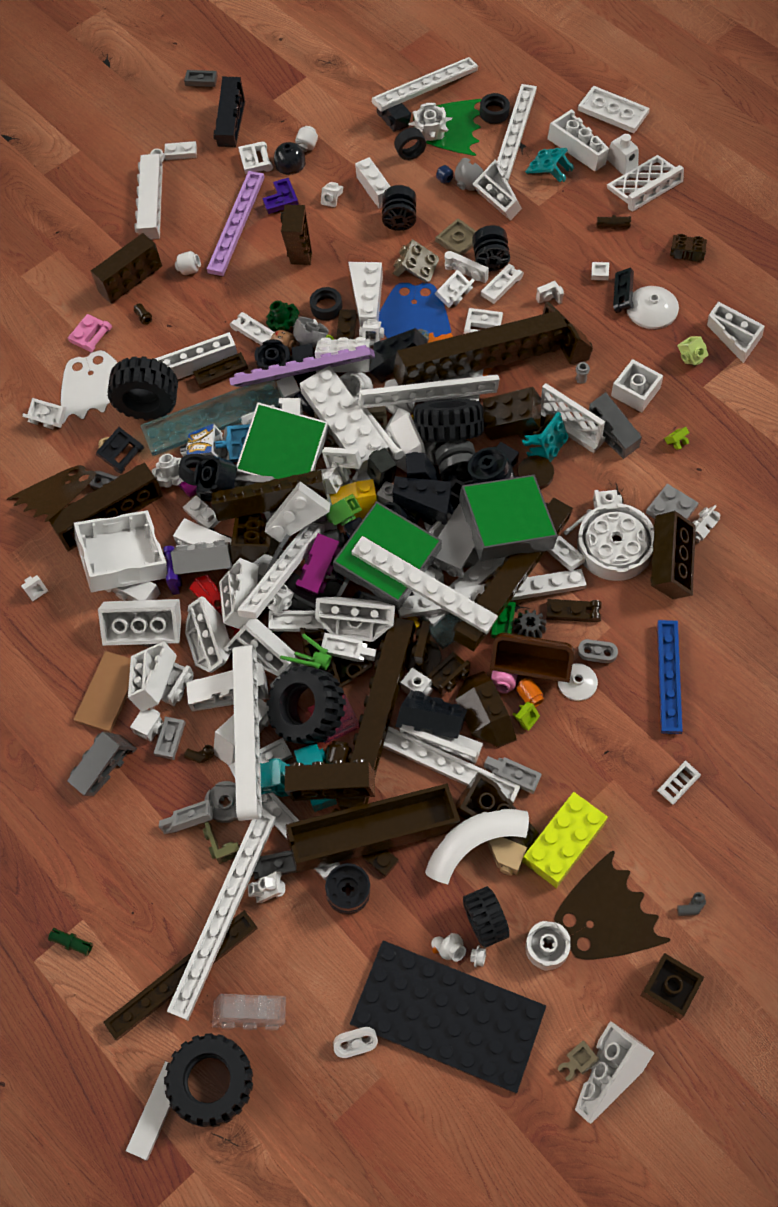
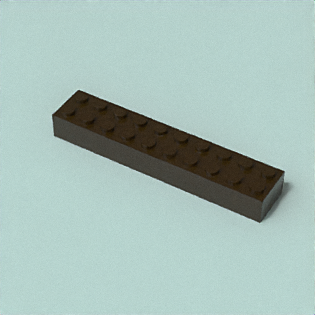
M554 311L398 350L393 376L398 386L443 381L455 376L478 372L482 369L509 364L513 361L540 356L548 352H555L560 350L568 326L560 312Z

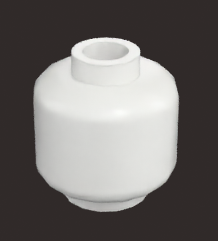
M302 127L298 131L295 143L304 152L313 150L318 140V134L313 127Z
M192 251L179 254L175 261L176 270L180 271L182 275L196 273L201 266L199 256Z

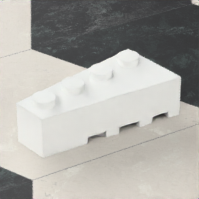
M262 662L257 663L258 698L265 700L269 699L268 682ZM233 670L202 679H194L186 683L188 705L191 711L234 705Z

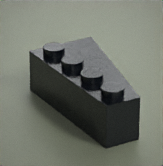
M222 76L216 130L213 132V137L218 147H236L246 102L241 77Z

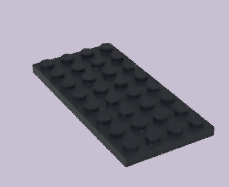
M383 940L350 1025L356 1028L370 1027L375 1030L376 1035L380 1038L517 1094L546 1005Z

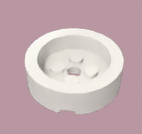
M619 503L610 506L605 504L593 509L583 519L579 529L577 550L585 556L583 565L594 575L612 581L631 579L643 572L651 561L654 528L649 518L632 506ZM618 535L622 538V541L613 542L612 536Z

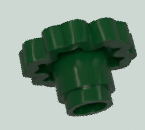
M279 300L274 301L269 307L270 312L266 316L268 319L266 324L273 332L278 330L288 331L290 326L295 325L300 312L294 304L288 305V303H283Z

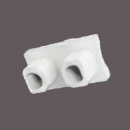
M276 871L260 878L255 883L248 884V896L256 897L257 903H263L274 897L282 896L285 893V883L280 879L282 876L281 872Z

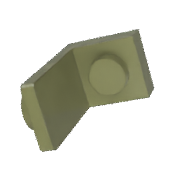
M209 821L204 822L206 828H203V833L206 840L210 839L212 847H209L212 859H216L219 864L234 859L240 848L238 842L226 843L219 849L212 825Z

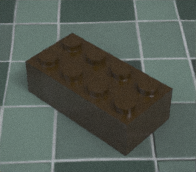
M142 233L93 268L91 274L98 292L112 304L161 268L162 263L156 244Z
M676 511L655 515L651 586L671 599L693 596L696 525Z
M356 759L351 763H345L342 760L333 761V764H324V762L320 761L312 762V765L292 763L291 766H285V792L293 801L375 797V772L369 761L366 762L364 759Z

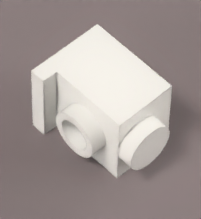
M594 490V509L605 504L606 506L617 505V503L622 504V497L617 495V490L600 492Z

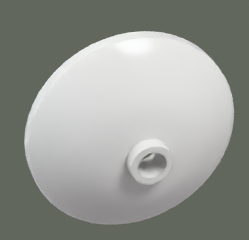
M645 286L633 292L632 301L634 307L627 310L629 318L638 326L646 329H661L667 327L676 319L679 304L676 297L667 289L658 286Z

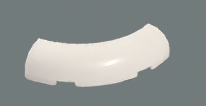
M501 809L500 811L483 812L463 821L445 836V839L438 848L434 850L425 871L426 875L433 880L448 884L458 863L476 846L499 837L517 836L526 838L529 825L528 812L517 809Z

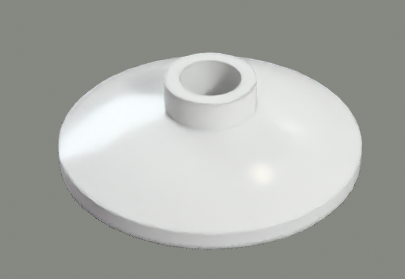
M579 663L572 665L569 683L558 681L561 693L574 701H583L590 698L595 693L598 685L597 676L590 667ZM580 677L582 681L577 682L575 678Z

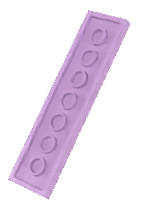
M366 345L355 347L356 350L354 351L344 349L338 351L336 355L326 353L320 355L321 358L318 359L308 357L304 358L303 362H286V366L272 365L268 367V370L259 368L251 370L250 374H245V372L236 373L229 380L232 386L240 388L322 370L329 365L336 367L375 358L374 350L366 347Z

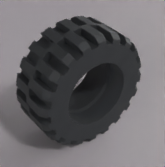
M137 356L131 357V359L125 358L111 369L107 396L111 405L118 412L124 413L125 416H131L138 420L139 418L155 420L166 416L175 407L178 390L177 376L170 367H167L162 361L158 362L157 359H148L144 356L141 358H137Z
M447 399L428 401L417 404L413 409L414 424L423 441H462L479 437L484 431L483 406L476 400Z
M307 666L292 667L288 672L284 671L280 674V679H276L273 683L274 687L270 689V698L267 700V706H269L267 715L268 718H271V727L276 729L275 733L283 737L284 740L310 745L318 744L319 742L323 743L328 740V736L332 737L336 733V728L341 726L342 722L340 720L345 715L343 706L346 705V699L342 697L344 695L343 688L338 687L340 685L339 681L333 678V675L329 672ZM310 688L315 697V708L309 720L302 723L297 711L298 701L302 693Z
M208 1033L205 1036L200 1037L197 1035L192 1037L191 1041H185L181 1044V1049L178 1052L174 1051L171 1056L173 1059L171 1063L167 1064L165 1069L167 1070V1076L164 1077V1084L166 1085V1098L170 1101L169 1105L178 1116L199 1127H217L222 1123L230 1122L236 1114L239 1115L243 1111L242 1108L245 1103H248L250 1091L253 1089V1071L248 1057L237 1043L223 1035L218 1034L216 1036ZM206 1058H215L222 1061L230 1073V1085L227 1092L222 1098L211 1103L196 1100L188 1087V1078L191 1070L198 1062Z

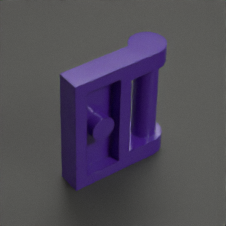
M165 546L163 551L167 566L166 583L172 595L180 594L179 587L182 586V580L180 575L174 574L171 551L175 547Z

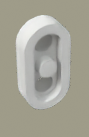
M370 1027L348 1031L335 1037L333 1041L334 1052L340 1058H348L369 1052L376 1047L378 1039L375 1030Z

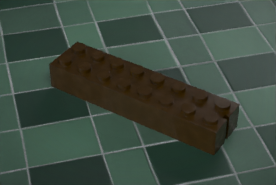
M446 783L286 824V836L290 851H292L296 873L447 834L460 824V818L449 786Z

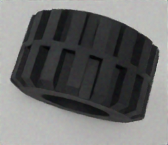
M488 886L463 896V905L471 927L479 943L484 948L509 938L510 931L503 910L494 892Z

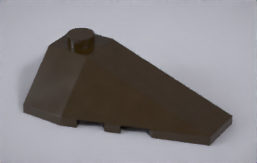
M480 772L476 774L461 793L455 805L458 815L466 820L483 812L516 808L513 805L514 803L503 794L498 784ZM529 822L526 838L517 836H506L504 838L527 847L528 851L536 841L539 833Z

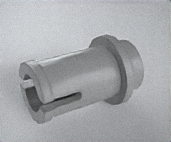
M581 362L576 366L575 370L577 373L576 381L579 384L587 381V374L590 371L589 365Z

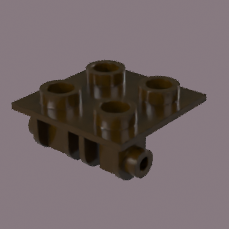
M685 234L673 235L670 256L681 259L684 251L683 260H685L687 251L689 252L688 260H690L691 253L693 252L691 261H704L707 239L700 236L687 237Z

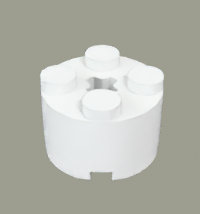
M547 921L539 922L531 928L525 945L528 959L533 965L544 971L560 967L566 961L571 947L570 936L567 930L556 922ZM544 942L547 944L552 943L551 949H545Z

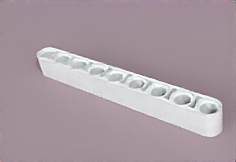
M252 644L233 647L232 652L236 813L239 821L261 819L262 816L257 653L255 646Z

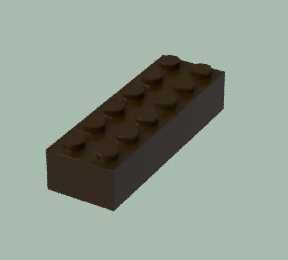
M144 462L141 465L135 466L127 473L119 475L113 481L102 485L92 493L86 494L80 500L69 504L48 521L66 550L70 551L77 547L74 523L134 513L160 499L163 495L155 476Z

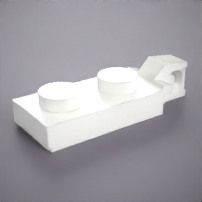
M324 633L321 647L328 649L327 654L357 662H364V659L375 660L376 649L367 648V644L363 643V641Z

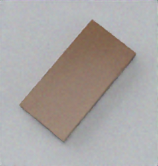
M105 651L73 719L76 723L104 732H112L128 696L131 658Z

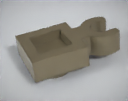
M583 1040L567 1054L571 1061L560 1064L558 1071L563 1072L564 1069H569L570 1074L565 1079L571 1082L576 1076V1071L579 1070L581 1074H584L600 1059Z

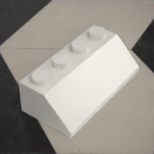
M179 599L103 602L98 608L103 646L158 644L163 641L166 644L180 642L181 609Z

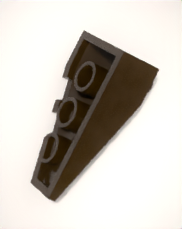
M545 302L542 314L558 311L550 302ZM560 313L568 326L561 344V349L568 362L573 364L589 360L593 351L592 343L589 342L585 334Z
M260 513L235 518L231 541L232 564H235L239 558L254 563L270 550L271 536L265 532L266 525L262 521Z

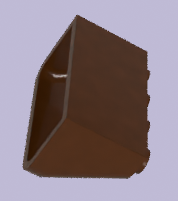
M500 633L494 639L490 670L569 683L574 659V648L566 642Z

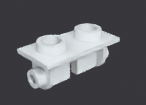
M716 505L710 508L705 507L699 513V519L692 522L696 525V542L703 541L710 532L706 525L712 529L720 520V513L714 511L717 507Z

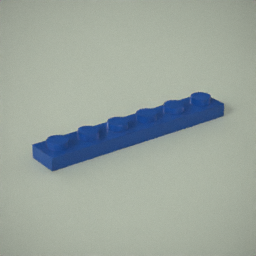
M658 620L661 734H682L678 621Z

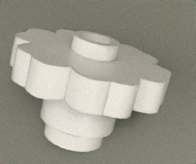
M164 454L159 458L156 468L152 469V473L159 486L170 487L172 484L179 485L184 482L178 474L181 458L173 457L171 454Z

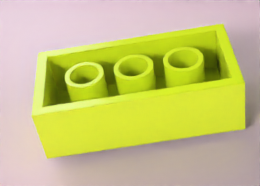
M573 792L523 856L522 863L557 889L604 827L608 816Z

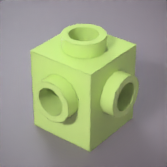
M690 336L677 345L681 353V359L685 364L698 365L703 362L704 358L709 356L706 344L701 336Z

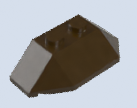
M484 671L465 678L456 697V703L468 710L465 722L471 735L493 744L497 748L516 741L517 738L509 713L492 679Z

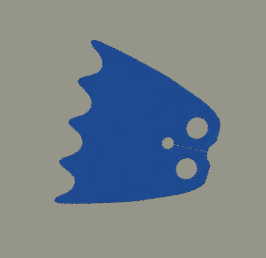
M411 283L397 284L390 292L379 312V322H381V328H384L385 336L390 338L414 328L424 336L432 332L434 337L451 333L445 306L434 294L437 288L430 283H421L416 285V287ZM403 287L410 290V293L406 296H402L399 293V290ZM423 288H428L431 290V294L429 296H422L420 291ZM414 297L415 300H417L416 304L411 303V301L414 300Z

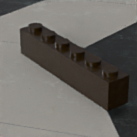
M322 470L310 471L304 474L213 492L211 505L217 520L223 521L278 509L299 482L305 484L324 499H327V487Z

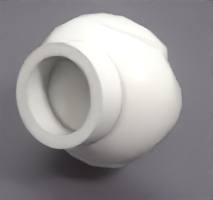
M451 933L445 939L437 936L431 942L433 953H439L445 960L457 962L466 954L463 939L456 933Z

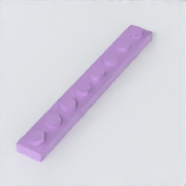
M248 171L207 267L209 274L224 276L263 183L264 173Z

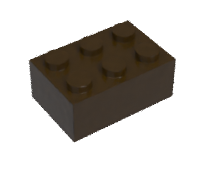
M534 387L483 399L484 433L490 440L541 429L542 398Z

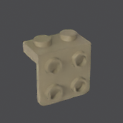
M412 239L407 245L401 247L399 251L401 255L393 265L395 269L392 274L399 277L407 270L425 283H428L433 276L439 257Z

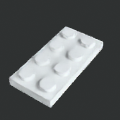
M596 86L591 88L578 105V111L631 133H635L649 114L650 109Z

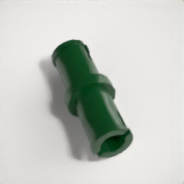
M53 928L48 937V941L62 945L68 951L72 949L85 956L89 955L93 947V943L77 938L76 934H68L57 928Z

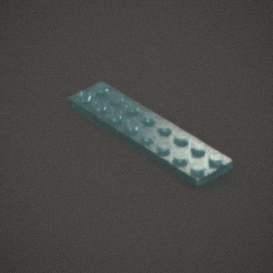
M267 381L241 387L140 426L151 454L155 456L187 444L190 433L208 425L215 424L222 431L227 426L240 424L241 416L254 412L257 403L269 406L275 405L276 408H280L279 398H282L275 381Z

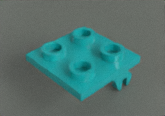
M567 148L542 149L525 172L526 174L549 172L559 182L562 180L565 182L566 176L561 173L556 163L558 162L567 172L569 170L573 171L574 165L565 156V153L568 151Z
M557 412L542 434L525 436L526 440H522L523 445H541V447L529 448L530 452H526L528 457L542 456L551 462L557 456L559 450L569 438L561 413Z

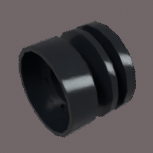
M395 185L384 191L382 197V222L386 227L395 231H402L411 228L416 223V193L410 187Z
M495 225L478 229L472 237L475 262L488 267L489 272L504 268L510 261L506 231L500 226Z
M346 863L335 867L326 878L325 890L327 901L332 909L340 914L351 915L361 911L366 906L370 896V881L366 872L356 864ZM346 887H350L351 892L349 896L342 892L346 890Z

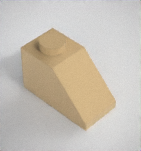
M504 837L486 841L500 871L510 876L512 874L517 875L527 847Z

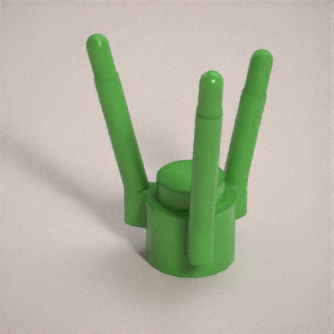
M302 634V637L320 652L316 651L313 657L299 652L294 653L295 656L306 660L280 656L282 660L323 670L328 668L332 656L327 654L328 649L321 647L305 634Z

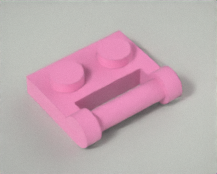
M87 314L69 335L68 340L74 345L93 352L96 348L95 345L106 332L111 330L112 325L107 321H102Z

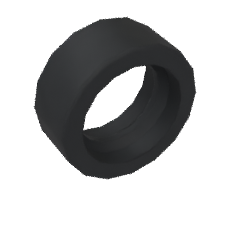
M491 93L484 96L480 101L481 118L490 124L504 122L509 116L510 102L508 98L499 93ZM494 105L501 107L503 110L493 112L488 110L487 107Z
M408 128L398 134L394 141V146L402 159L412 160L419 157L425 151L426 140L419 129ZM418 139L415 145L403 149L407 142Z
M322 287L314 291L310 297V308L313 316L323 321L332 320L339 316V311L342 309L340 293L330 287ZM323 299H331L336 302L333 307L328 309L316 306Z
M188 454L181 458L178 474L187 484L198 486L194 482L195 471L188 468H196L197 464L204 460L202 459L204 455Z

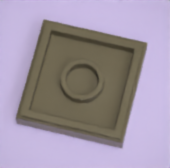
M456 219L435 237V241L448 251L463 256L473 247L472 237L476 231L460 219Z

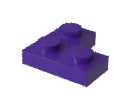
M289 178L273 182L277 194L263 198L268 214L283 210L285 205H299Z

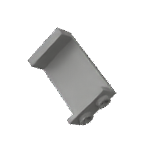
M459 503L438 536L442 540V549L431 563V566L435 569L440 568L453 577L463 578V567L474 551L475 546L472 540L471 528L465 519L461 504Z

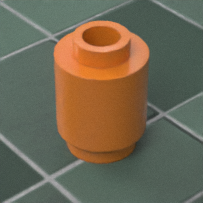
M525 678L517 684L516 691L525 703L530 702L536 708L544 702V694L533 679Z

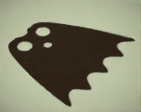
M77 465L42 480L8 497L7 500L19 498L14 506L26 503L27 507L24 509V512L37 509L33 518L47 514L48 516L45 519V522H47L70 503L94 479L96 472L92 470L86 471L84 466ZM72 470H79V472L75 475H68L69 472H71ZM89 475L87 480L79 481L80 477Z
M614 851L607 854L581 879L560 905L554 918V922L562 925L567 930L570 936V949L575 957L588 960L620 956L649 949L670 941V938L658 936L654 932L653 928L659 916L647 914L641 910L640 903L644 893L632 892L627 888L626 882L630 871L613 868L612 859L615 854ZM570 913L576 917V924L573 927L564 925L563 917L565 914ZM587 921H593L594 927H586ZM586 937L590 940L591 947L589 950L582 951L578 948L577 941L579 938Z

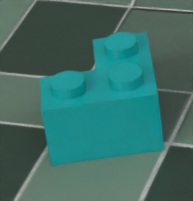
M278 758L270 759L266 763H260L261 795L274 793L281 798L289 796L285 792V766H290L289 764Z

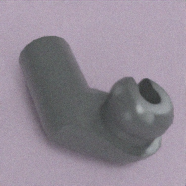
M696 892L688 905H677L678 916L700 914L706 904L705 895L701 892Z

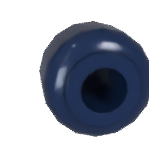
M447 165L439 167L436 173L437 179L443 184L449 183L454 175L453 170Z

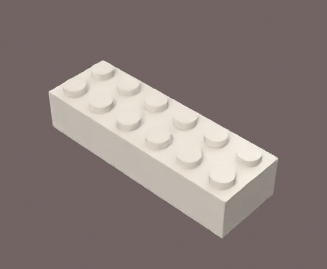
M330 365L299 383L302 395L320 420L328 422V432L338 446L344 449H358L362 462L360 469H355L358 474L367 470L369 455L373 451L386 448L389 453V446L363 410L360 409L358 403Z

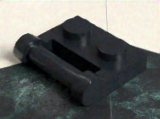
M118 427L98 449L96 455L112 466L118 473L122 474L128 463L138 452L144 449V446L122 428ZM131 444L133 448L118 463L116 461L117 457Z

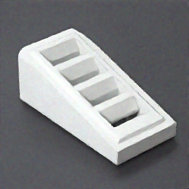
M685 760L657 791L674 805L698 780L701 774ZM686 770L693 778L690 780L682 771ZM679 775L687 784L683 785L676 777ZM672 781L682 788L680 792L670 784ZM669 787L676 796L672 797L665 788Z

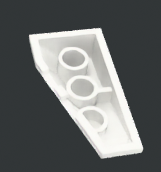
M611 1021L598 1040L596 1048L599 1049L597 1057L600 1060L590 1068L592 1071L589 1080L583 1084L575 1111L590 1124L644 1071L654 1055L652 1050Z

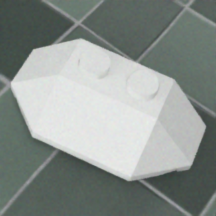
M398 408L390 418L384 431L396 446L403 450L404 456L398 460L393 457L390 449L389 452L397 467L407 472L405 454L412 452L425 453V449L410 413L402 408Z
M201 596L188 605L187 611L189 613L186 620L185 634L195 666L212 673L226 663L232 651L229 650L227 652L223 650L230 641L225 624L223 623V617L205 597Z
M346 597L316 598L315 619L330 634L373 642L394 625V605L376 600Z

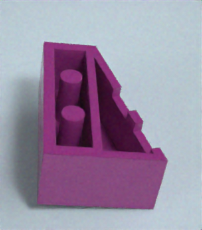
M319 533L317 534L306 564L302 568L301 576L295 584L298 589L315 596H319V593H324L327 583L324 582L326 576H331L334 568L332 565L333 559L341 551L339 541Z

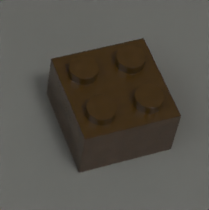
M664 953L640 996L681 1020L694 999L704 976Z

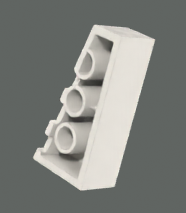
M572 109L550 123L548 140L560 148H567V153L593 171H597L606 165L609 148L598 136L592 134V130L589 127L586 128L583 125V120L580 117L577 118Z
M348 262L360 327L368 319L379 321L383 281L382 263Z

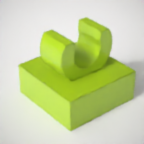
M687 427L679 428L666 436L664 440L667 445L673 443L674 448L679 450L682 448L680 440L684 445L689 443L688 438L685 436L690 432Z
M526 702L525 705H519L521 710L518 714L513 713V716L523 729L529 731L540 717V714L532 703Z

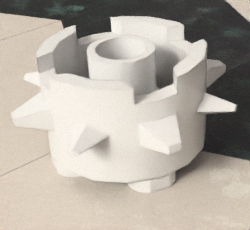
M425 103L420 106V109L412 112L414 121L409 123V125L419 129L426 141L440 140L444 137V133L448 131L446 122L452 120V118L446 117L444 108L436 106V103Z

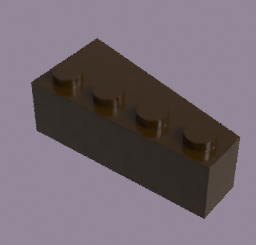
M285 205L284 212H281L280 218L282 223L281 234L287 250V257H289L291 264L311 265L312 247L305 205Z

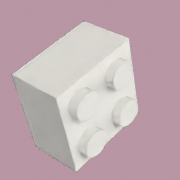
M632 359L613 383L611 396L642 413L661 388L663 375Z

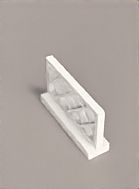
M656 155L607 184V189L628 204V209L633 212L682 183L684 168L680 165L675 167L659 155ZM658 162V163H660L661 165H652V164ZM642 170H649V173L639 172H641ZM651 170H661V172L651 173ZM638 178H648V180H638ZM623 185V188H616L615 186ZM626 185H635V188H626ZM637 185H644L641 188H637Z
M545 383L542 386L541 415L546 417L547 414H552L554 417L557 412H560L568 437L594 453L605 441L603 436L605 421Z

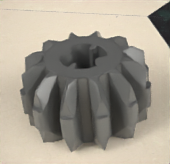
M526 609L525 614L519 612L518 618L514 619V632H518L517 635L542 638V634L546 632V620L542 619V613L536 615L535 609L532 613H529Z

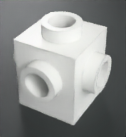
M376 319L364 321L363 326L359 329V337L370 339V346H374V343L384 338V328H381V322Z
M283 584L267 607L275 613L287 610L292 604L291 599L294 592Z

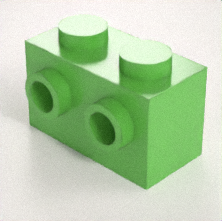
M351 494L331 505L330 512L326 514V517L334 526L339 523L343 526L355 519V514L360 512L362 508L354 495Z

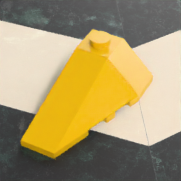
M373 479L341 486L337 493L329 494L332 505L353 494L362 508L360 512L355 514V517H361L362 520L377 501Z

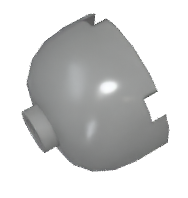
M462 158L455 168L454 175L458 182L457 186L462 190L474 191L476 189L473 183L484 171L478 164L474 163L472 165L469 163L470 159Z
M300 316L295 322L293 334L300 343V346L312 343L315 348L317 342L325 338L329 330L321 323L316 325L311 318Z

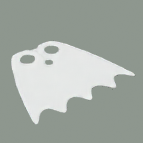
M95 351L84 358L76 357L69 360L66 364L61 389V406L66 407L62 424L71 414L84 419L87 411L91 408H95L103 413L107 404L110 403L107 396L111 369L117 364V361L105 351ZM102 356L103 362L96 365L93 363V358ZM74 363H82L83 367L81 370L74 371L72 369ZM93 371L94 374L88 375V372Z

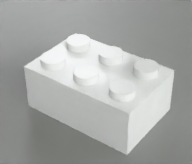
M342 337L338 340L322 338L317 342L315 358H321L320 355L326 353L336 355L338 351L344 349L354 351L356 350L355 347L362 345L370 348V339L364 337L356 339ZM371 359L332 367L334 372H369Z

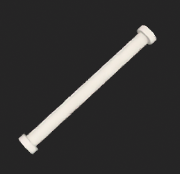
M359 397L354 398L358 403ZM361 408L389 446L393 457L396 460L401 459L404 456L403 450L396 446L369 410Z

